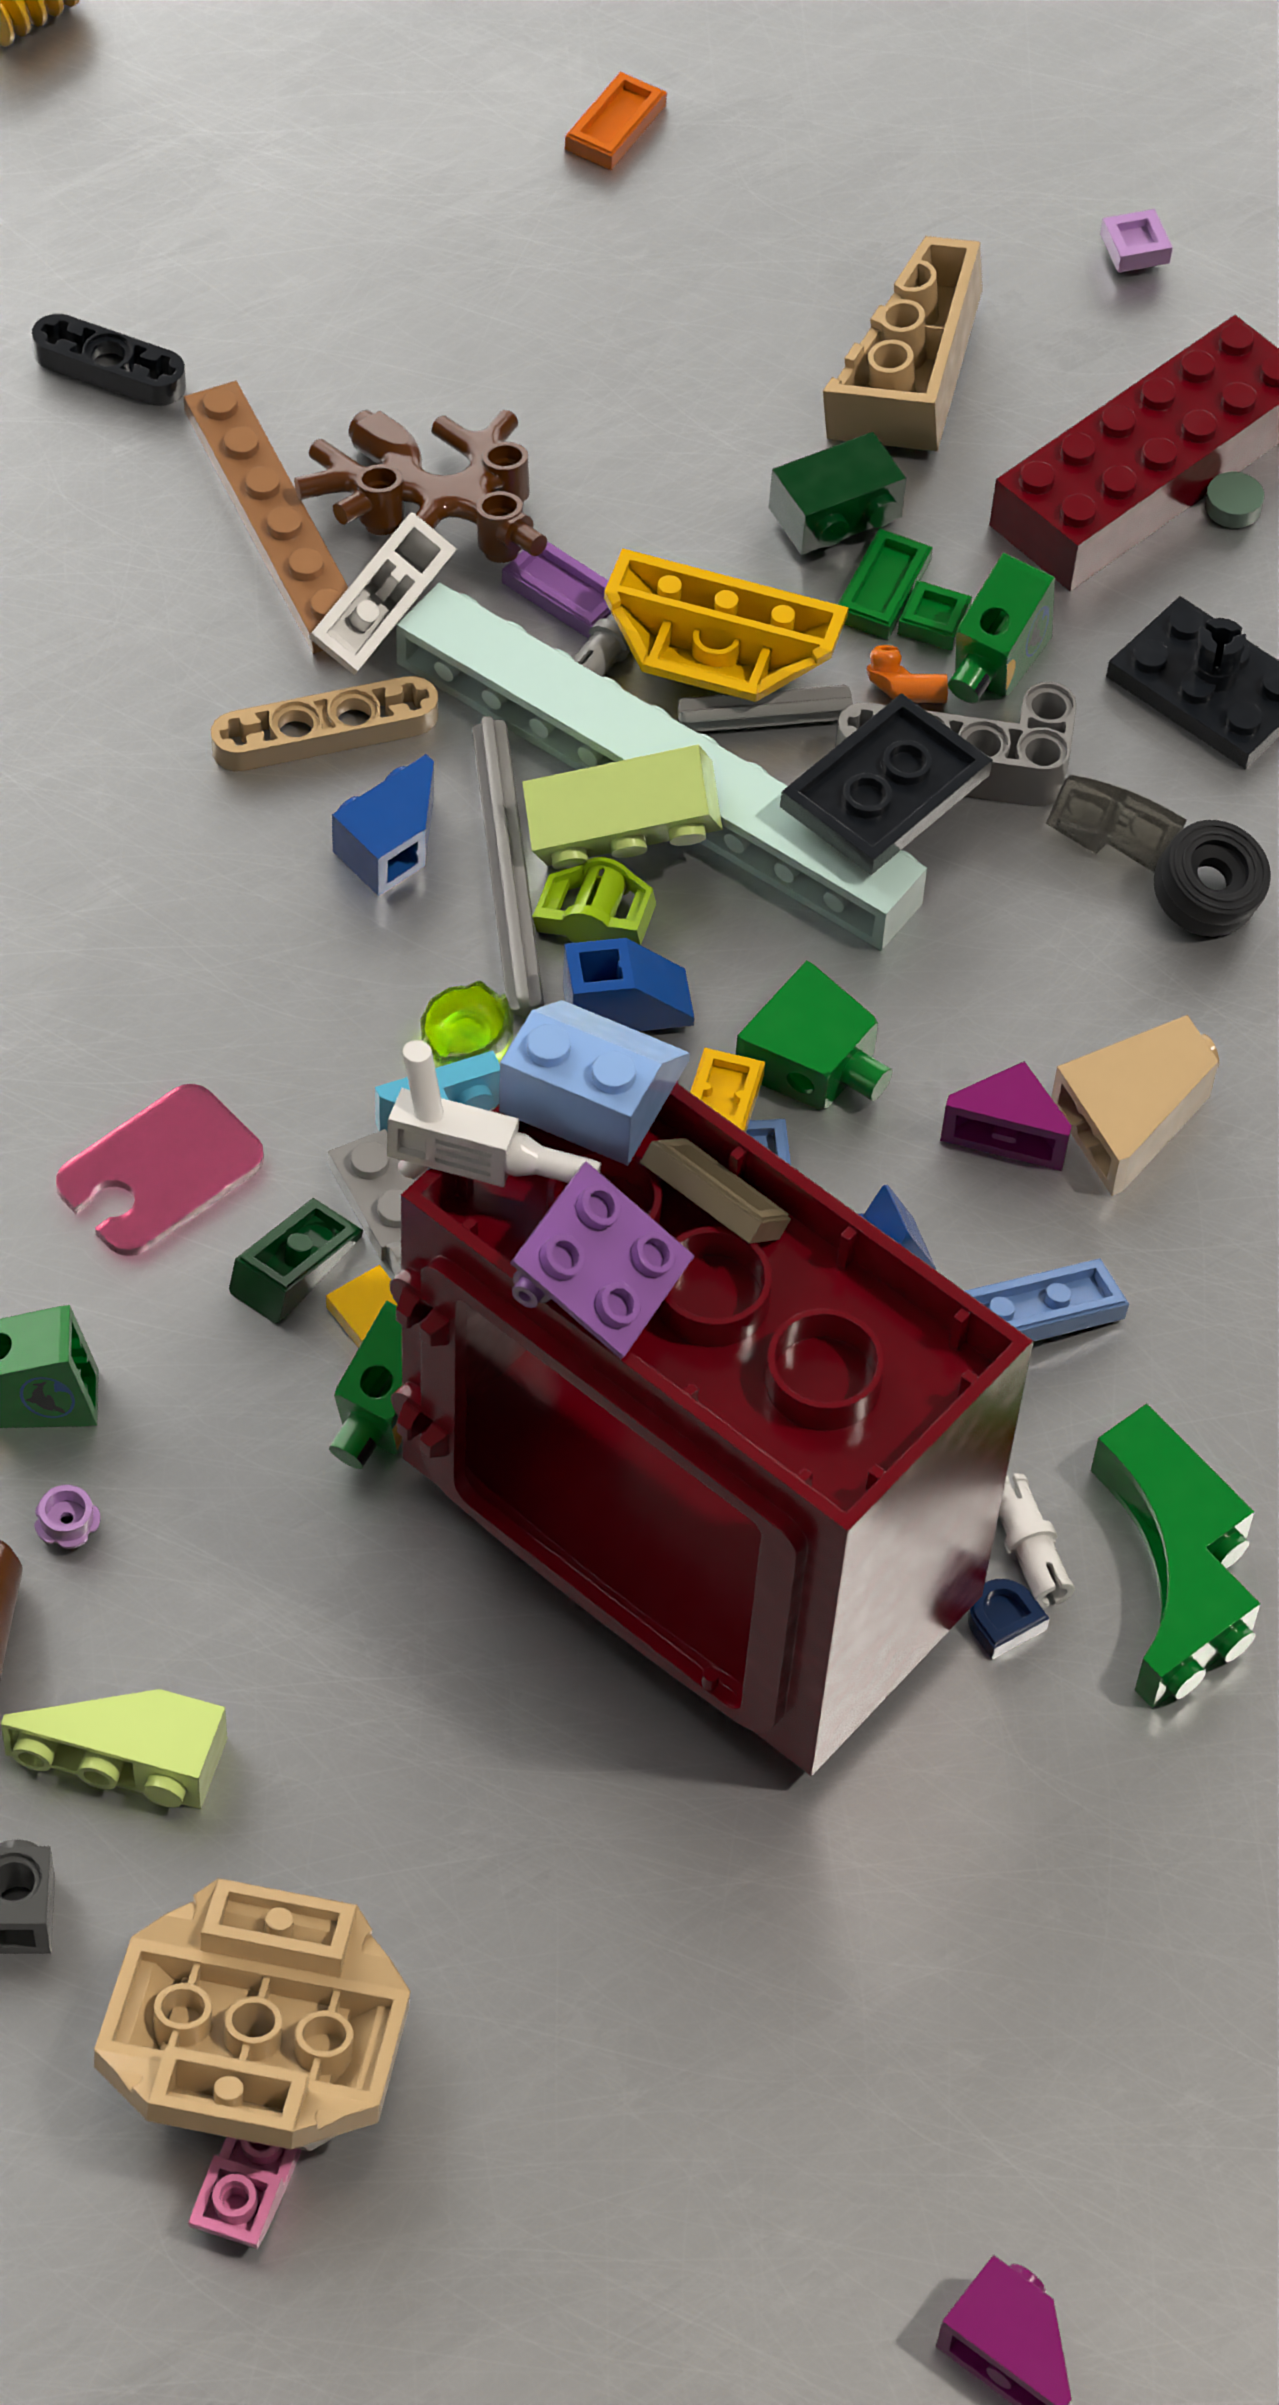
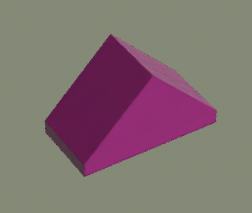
M1023 1061L950 1094L945 1107L940 1141L1062 1171L1072 1125L1026 1062Z

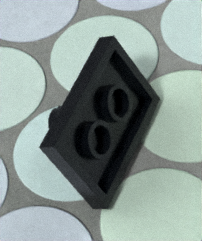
M1181 596L1172 602L1108 663L1106 677L1245 770L1279 738V660L1248 641L1246 634H1241L1243 628L1237 622L1226 618H1213Z
M901 693L781 792L780 808L872 875L990 776L993 759Z

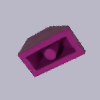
M993 2255L942 2320L935 2347L1013 2405H1070L1072 2398L1054 2299L1046 2293L1044 2284L1033 2272L1015 2263L1008 2266Z

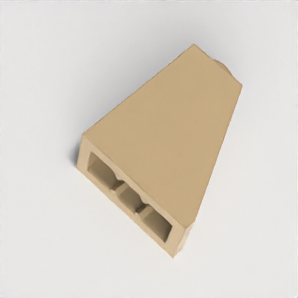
M1185 1015L1057 1066L1051 1098L1072 1125L1071 1135L1111 1196L1123 1192L1210 1098L1216 1071L1219 1067V1055L1211 1038L1206 1034L1201 1035L1189 1016Z

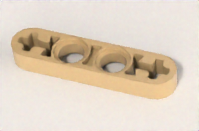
M404 676L231 711L218 717L211 727L212 756L216 763L224 769L247 771L419 736L430 731L438 720V692L434 685L424 678ZM413 702L414 706L418 709L410 710L409 706L405 703ZM381 706H385V716L388 717H380ZM348 710H360L368 714L370 719L364 724L350 726L341 722L338 717ZM293 721L304 722L312 728L307 735L294 738L286 736L280 731L281 727ZM269 729L270 740L264 741V731L262 730ZM241 737L242 742L246 744L235 745L233 739L230 738Z

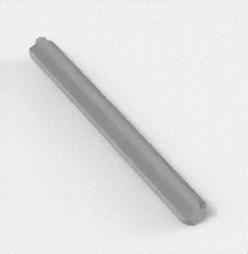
M492 716L482 717L481 723L473 726L472 734L507 1009L512 1015H522L524 1019H527L532 1010L544 1006L508 727L504 720H493Z

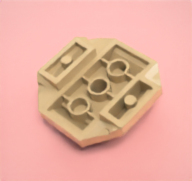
M218 1878L195 1893L192 1902L161 1916L130 1938L94 2048V2068L149 2122L287 2149L296 2148L312 2151L337 2135L379 2123L409 2011L410 1990L389 1956L373 1938L372 1928L358 1905Z

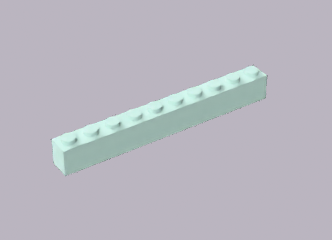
M439 582L396 625L397 664L428 680L434 686L481 714L492 716L493 720H504L508 730L576 770L699 744L713 761L723 828L720 831L706 833V839L700 842V844L882 951L922 905L927 867L919 863L910 853L904 850L899 851L875 873L870 875L780 808L781 792L787 785L770 776L761 766L752 762H746L722 748L710 736L693 731L671 718L662 708L647 704L623 690L614 680L599 676L574 661L566 652L560 649H553L529 635L517 623L506 621L488 611L469 595L459 594Z

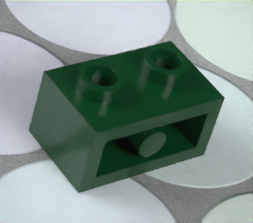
M870 432L773 468L768 508L800 554L803 555L821 547L836 545L843 539L866 530L884 527L893 520L901 518L907 478L874 432Z

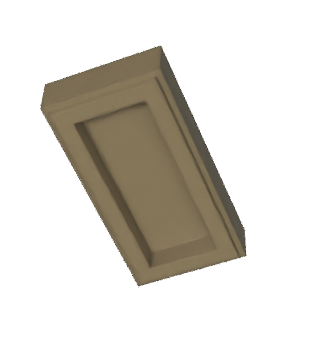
M686 1138L652 1141L640 1161L641 1164L748 1243L779 1240L791 1220L787 1212Z

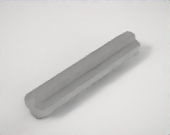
M846 685L776 690L757 702L727 694L684 697L678 702L677 716L678 722L695 732L838 721L841 712L848 706L853 705L850 688Z

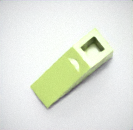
M162 1689L5 1714L1 1721L5 1754L11 1756L20 1765L36 1771H47L50 1768L72 1773L78 1775L85 1783L100 1789H113L118 1786L140 1792L150 1801L170 1808H176L182 1804L197 1809L202 1808L228 1739L226 1710L224 1706Z

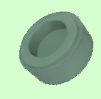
M1225 472L1219 474L1208 485L1205 499L1206 512L1212 520L1225 527L1242 528L1249 526L1261 514L1264 501L1263 487L1255 478L1245 473Z

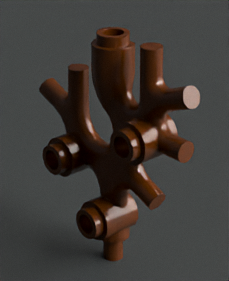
M363 410L352 419L348 434L353 447L377 463L376 465L362 466L324 439H317L309 448V457L327 470L294 478L299 500L331 493H352V495L333 505L335 518L342 525H346L359 518L366 530L374 535L382 536L394 533L405 517L404 502H410L419 505L420 508L416 515L433 529L445 518H461L476 524L478 547L488 560L495 563H507L514 560L521 549L536 557L547 546L546 536L535 530L532 518L523 513L524 501L527 500L530 494L528 452L517 443L505 442L518 426L516 415L509 410H501L488 427L480 431L467 430L445 415L439 416L434 421L431 428L432 434L464 455L470 462L467 468L453 475L442 476L425 471L422 468V455L416 440L401 424L382 411L373 413L370 410Z

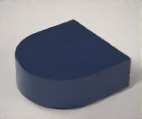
M994 1579L985 1582L982 1597L968 1611L969 1628L992 1660L1046 1631L1050 1620L1030 1591L1020 1583L1009 1579Z

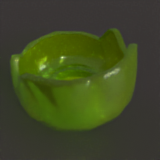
M480 980L472 982L467 986L449 987L432 997L419 1020L421 1040L430 1046L433 1060L440 1066L492 1050L498 1062H500L513 1042L514 1016L505 993L499 995Z

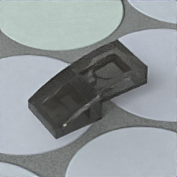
M1070 774L1064 780L1046 824L1094 854H1097L1106 844H1109L1147 869L1155 872L1160 856L1174 836L1184 828L1187 819L1126 789Z

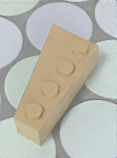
M932 236L924 237L895 281L893 295L885 306H878L870 319L871 328L861 343H854L845 356V367L838 378L831 377L823 390L827 439L848 441L874 432L882 445L938 451L983 291L980 241Z

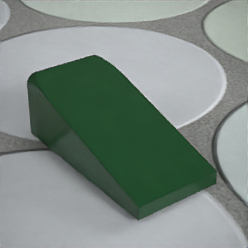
M312 1198L235 1258L229 1291L235 1298L273 1323H278L301 1303L362 1237L363 1229L315 1198Z

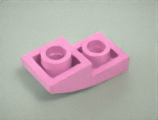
M226 2137L219 2156L214 2155L188 2221L189 2227L258 2249L282 2200L300 2156L301 2149H287Z

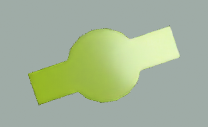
M593 857L586 860L582 865L549 874L533 913V920L537 932L563 935L574 943L628 938L641 945L656 907V900L653 888L633 874L626 866L614 859ZM603 869V876H598L599 871ZM580 887L574 905L569 906L565 911L560 910L567 891ZM630 891L634 893L635 896L626 919L615 918L623 895L628 894Z

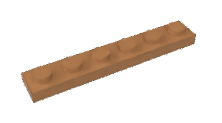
M237 380L183 396L184 412L311 652L315 654L324 651L309 639L308 636L349 587L302 500H299L295 487Z

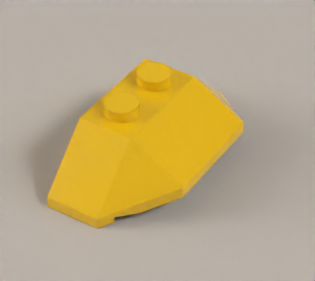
M624 548L620 552L604 590V599L642 672L753 702L759 701L831 659L848 616V607Z

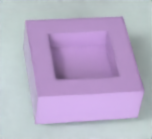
M1155 209L1103 218L1100 235L1118 273L1170 263L1173 247Z

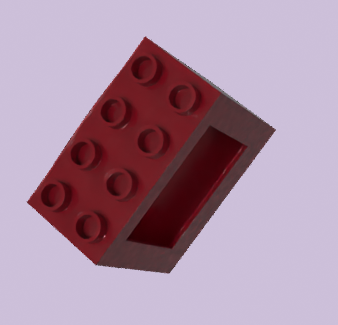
M677 1082L628 1166L519 1120L518 1133L528 1135L541 1146L600 1162V1174L694 1255L689 1265L622 1359L552 1299L546 1303H538L536 1307L530 1308L519 1303L512 1294V1289L515 1286L513 1275L517 1269L511 1264V1261L568 1184L567 1182L536 1174L519 1177L508 1175L504 1187L429 1168L401 1194V1272L389 1284L391 1294L397 1303L396 1321L402 1325V1385L391 1395V1403L399 1417L397 1433L403 1437V1459L439 1486L462 1510L593 1617L735 1722L754 1731L812 1777L982 1597L1033 1340ZM499 1105L492 1110V1112L503 1114L499 1112ZM686 1138L787 1212L791 1220L780 1239L748 1243L641 1164L640 1161L651 1142Z

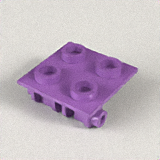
M585 1161L511 1261V1264L517 1269L513 1275L515 1286L512 1289V1294L519 1303L530 1308L536 1307L538 1303H546L552 1299L622 1359L689 1265L694 1255Z

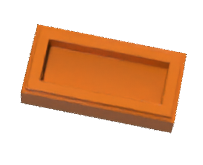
M620 71L565 135V150L612 170L666 107L667 92Z

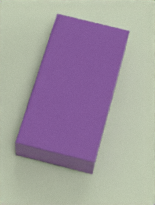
M548 541L545 550L539 556L534 557L523 550L502 569V583L588 639L591 636L589 634L591 627L599 619H606L611 614L604 599V590L609 580Z

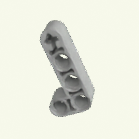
M1040 682L1032 685L1024 695L1019 723L927 711L993 759L990 776L965 797L1028 806H1047L1055 803L1061 797L1069 764L1076 713V698L1071 690L1064 685L1055 682ZM856 703L844 709L838 719L835 747L886 705Z

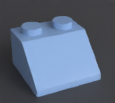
M561 1000L532 1010L501 1060L499 1112L518 1118L522 1122L628 1166L688 1064L690 1053Z

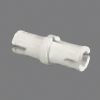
M1020 1473L1013 1474L1012 1479L1016 1487L1012 1488L1007 1475L998 1515L1007 1535L1004 1547L1012 1560H1018L1032 1595L1042 1608L1049 1606L1046 1596L1048 1593L1052 1598L1054 1606L1070 1598L1075 1592V1586L1069 1579L1054 1545L1058 1535L1053 1524L1050 1521L1043 1520L1029 1488L1027 1477Z

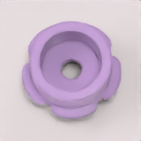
M60 1485L50 1489L40 1500L35 1510L38 1520L34 1526L37 1535L45 1543L53 1544L56 1542L63 1549H73L85 1544L88 1540V1535L97 1531L101 1518L98 1507L92 1505L89 1495L83 1489L73 1485ZM71 1516L73 1521L69 1524H64L61 1522V1518Z

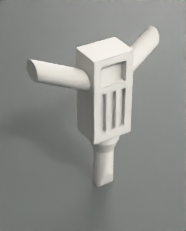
M414 1040L406 1043L403 1047L402 1052L410 1090L401 1088L388 1118L387 1156L401 1160L398 1164V1170L403 1176L417 1178L424 1174L428 1168H433L504 1187L508 1175L519 1177L536 1174L569 1183L585 1161L600 1173V1162L543 1147L528 1135L518 1133V1118L442 1099L430 1046L426 1042Z

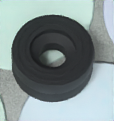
M1198 821L1179 831L1160 856L1154 872V891L1166 915L1183 929L1202 936H1223L1244 926L1265 899L1270 886V865L1262 847L1245 830L1225 821ZM1207 866L1218 870L1225 878L1226 888L1214 890L1205 886L1198 876V868Z

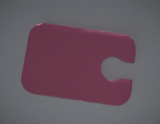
M183 1084L174 1088L66 1162L56 1175L57 1193L61 1200L77 1214L90 1205L93 1197L104 1188L120 1187L129 1191L135 1199L132 1208L127 1213L109 1217L95 1227V1234L109 1249L117 1254L124 1256L138 1255L157 1244L254 1176L261 1169L264 1162L263 1145L211 1091L201 1085Z

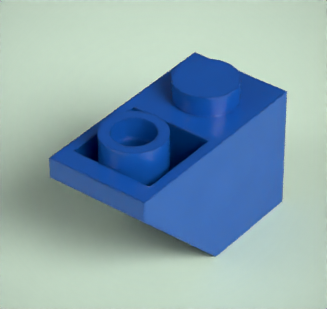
M425 754L408 766L396 768L383 782L360 797L354 796L349 798L332 814L333 853L378 897L426 866L434 801V761Z
M628 938L564 944L563 993L566 1002L636 1031L694 1026L695 1018L685 968Z

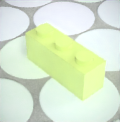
M699 744L522 781L532 852L547 866L552 865L554 869L558 870L584 864L590 857L609 853L616 858L638 856L647 851L648 845L667 841L676 846L697 844L706 839V833L723 830L713 761Z

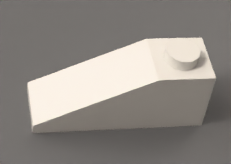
M411 511L308 638L355 675L457 548Z

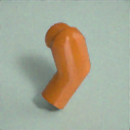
M879 645L872 649L870 652L871 664L866 668L869 680L892 700L902 693L914 703H947V674H911L900 665L902 656L897 647Z

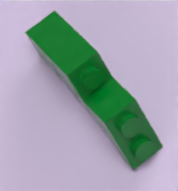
M1146 1403L1098 1437L1090 1471L1112 1493L1133 1520L1148 1548L1155 1568L1160 1598L1159 1629L1153 1643L1143 1657L1135 1686V1691L1153 1709L1172 1694L1177 1699L1189 1694L1202 1681L1206 1674V1669L1220 1658L1230 1662L1241 1655L1255 1638L1253 1627L1261 1603L1226 1569L1234 1564L1249 1546L1247 1536L1254 1511Z

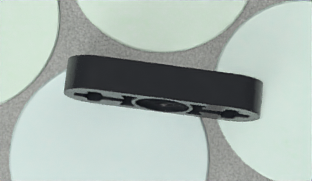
M66 314L46 315L40 318L32 328L34 357L44 368L155 406L175 403L185 393L184 361L177 353ZM105 353L118 354L124 358L119 364L113 366H103L94 361L98 356Z

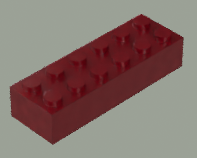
M1233 315L998 477L995 481L989 526L1046 573L1055 577L1057 582L1071 592L1204 498L1207 494L1208 485L1214 477L1225 472L1242 471L1279 444V348L1237 315Z

